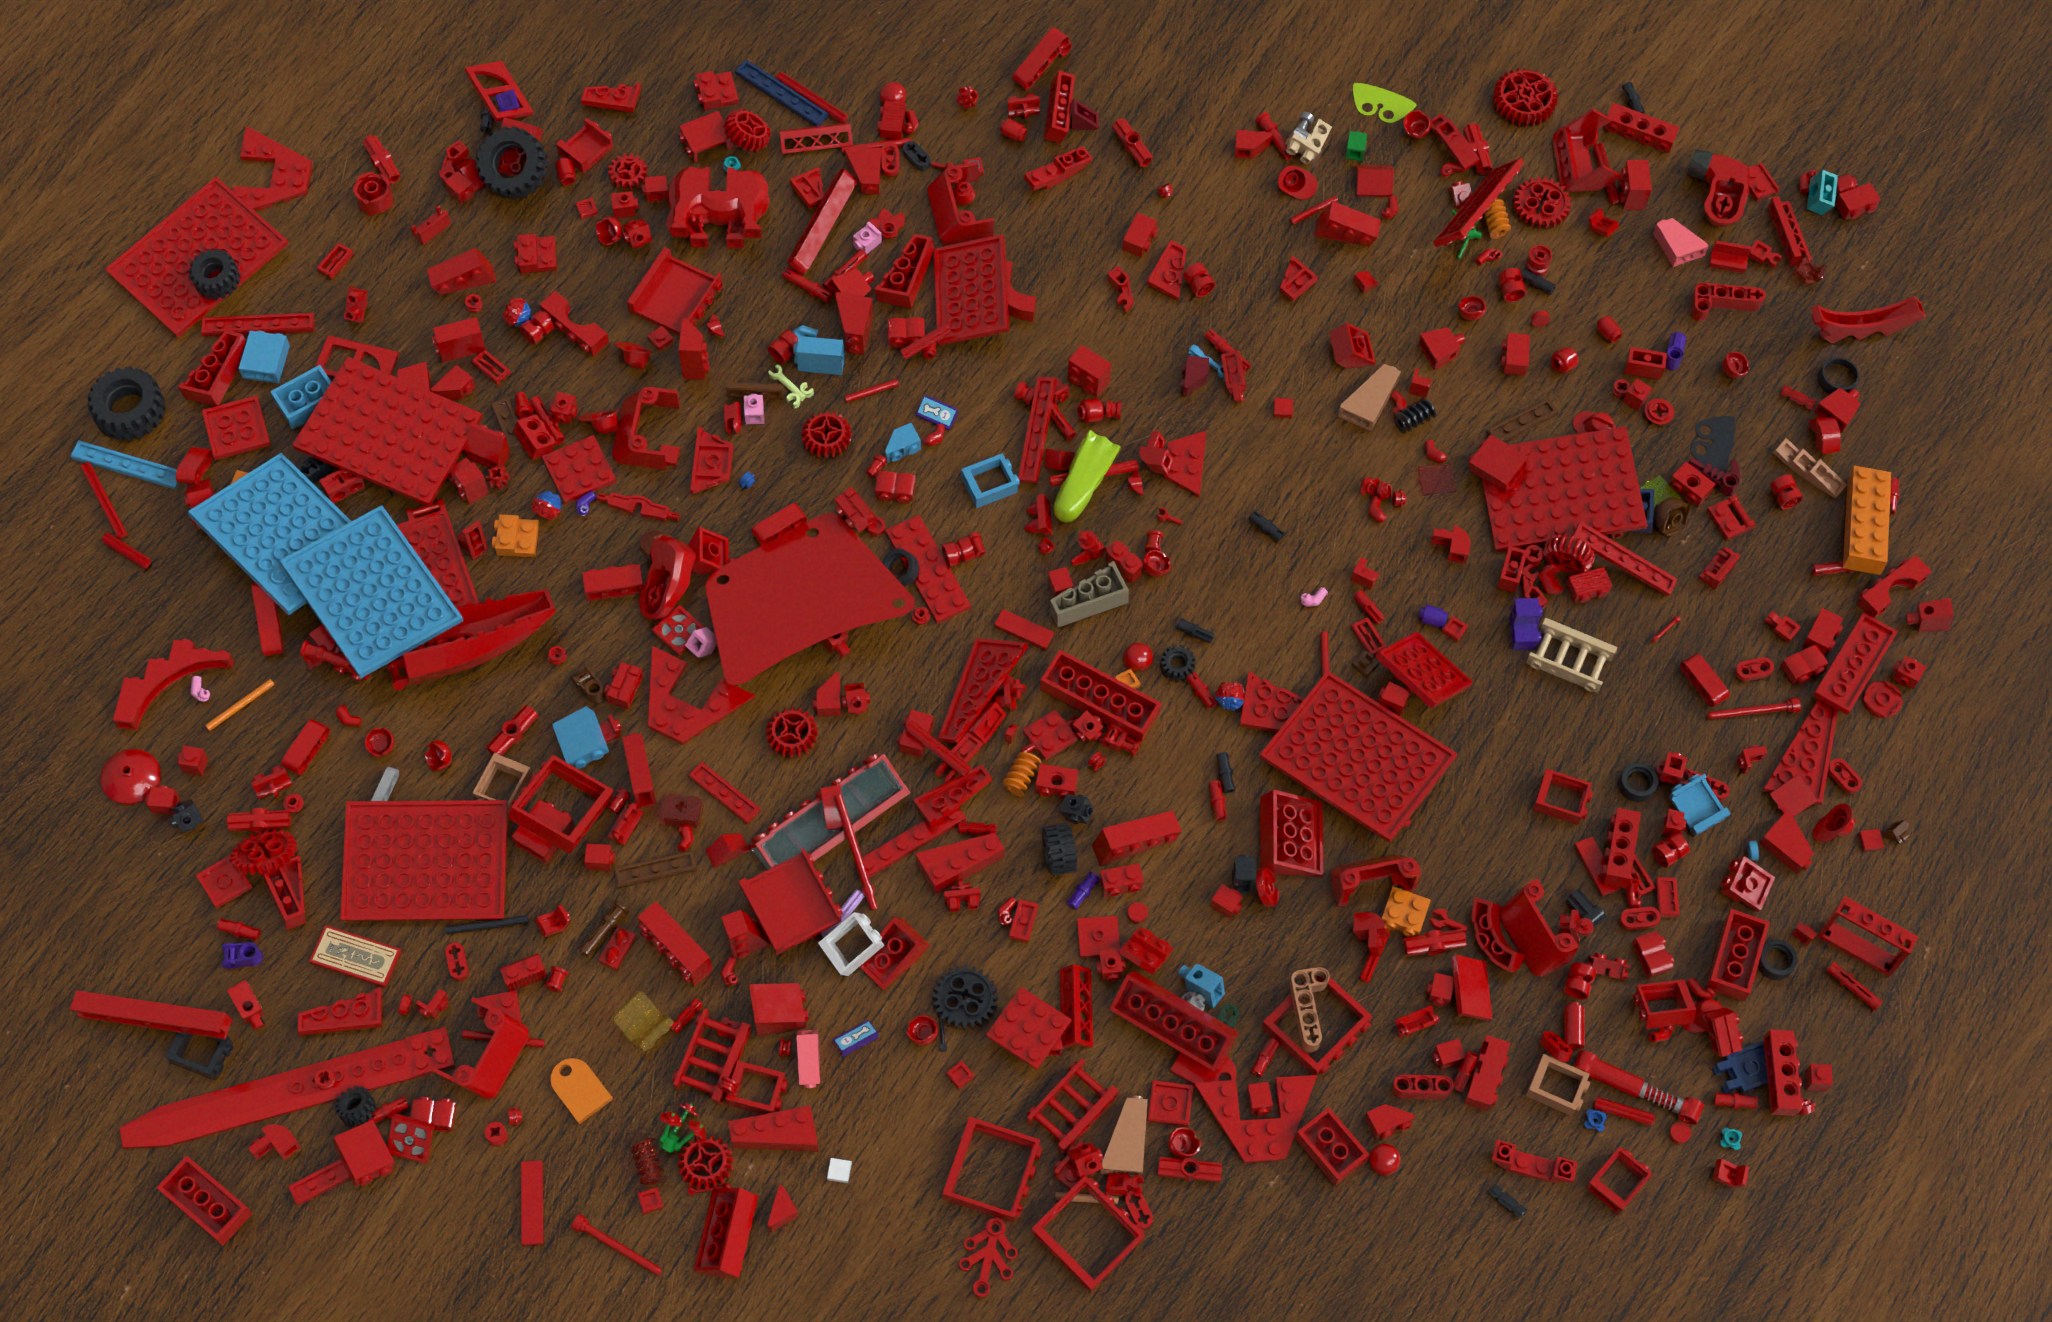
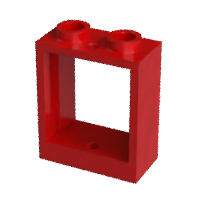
M1546 769L1533 810L1578 825L1580 820H1585L1588 808L1585 805L1586 802H1590L1593 791L1590 790L1592 783ZM1550 783L1582 793L1577 813L1544 803Z
M1684 979L1637 985L1636 994H1633V1002L1635 1006H1638L1639 1018L1644 1022L1646 1029L1694 1023L1696 1007ZM1676 998L1680 1008L1651 1013L1646 1001Z
M737 1061L732 1080L738 1083L739 1087L734 1089V1095L727 1093L726 1104L762 1115L780 1111L783 1102L780 1099L782 1092L785 1093L788 1087L785 1073ZM746 1072L777 1080L770 1105L738 1097Z
M1619 1146L1589 1182L1586 1189L1619 1215L1653 1173L1650 1172L1646 1164L1639 1163L1634 1159L1633 1154L1629 1150L1622 1149ZM1616 1159L1641 1179L1624 1201L1599 1181Z

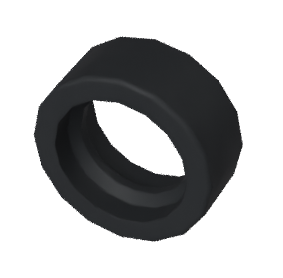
M894 549L885 555L882 563L891 572L893 563L898 558L905 557L909 562L908 571L902 578L897 580L903 586L910 585L915 581L919 573L918 560L913 554L904 549Z
M1635 762L1629 764L1621 773L1618 780L1619 789L1627 799L1634 802H1642L1648 800L1654 794L1658 785V776L1649 765ZM1631 773L1644 775L1650 783L1649 788L1643 792L1633 790L1627 783L1628 775Z
M1768 941L1763 946L1758 968L1767 978L1782 980L1787 978L1796 968L1798 962L1797 953L1794 947L1786 941ZM1772 949L1782 951L1789 960L1786 969L1776 970L1768 965L1765 958L1766 953Z

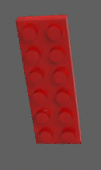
M920 515L885 530L894 549H904L917 558L919 573L913 583L937 624L971 609L970 602ZM900 557L901 562L908 571V560L905 557Z
M1863 613L1813 696L1848 715L1898 631Z

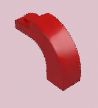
M1006 261L1009 315L1020 320L1033 322L1036 296L1023 295L1012 288L1010 282L1013 262Z

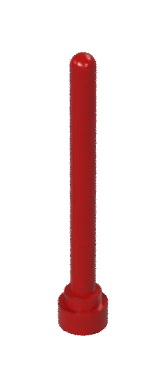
M1795 697L1789 698L1785 703L1708 712L1707 717L1708 719H1718L1784 710L1791 713H1800L1801 704L1799 698Z
M578 1214L574 1219L571 1229L578 1233H588L655 1275L661 1273L662 1269L591 1226L590 1222L587 1221V1217Z

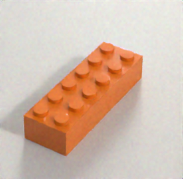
M1853 466L1847 481L1843 568L1881 575L1887 564L1891 472L1860 466Z

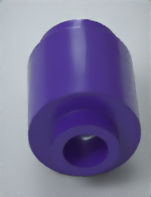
M1426 604L1425 607L1420 608L1418 618H1421V623L1438 628L1439 626L1444 627L1448 613L1444 612V609Z

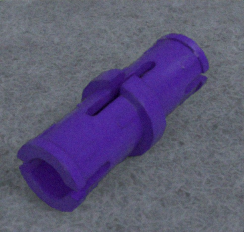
M1089 872L1084 881L1076 886V891L1066 902L1067 905L1073 908V910H1077L1083 900L1090 896V891L1100 878L1095 873Z

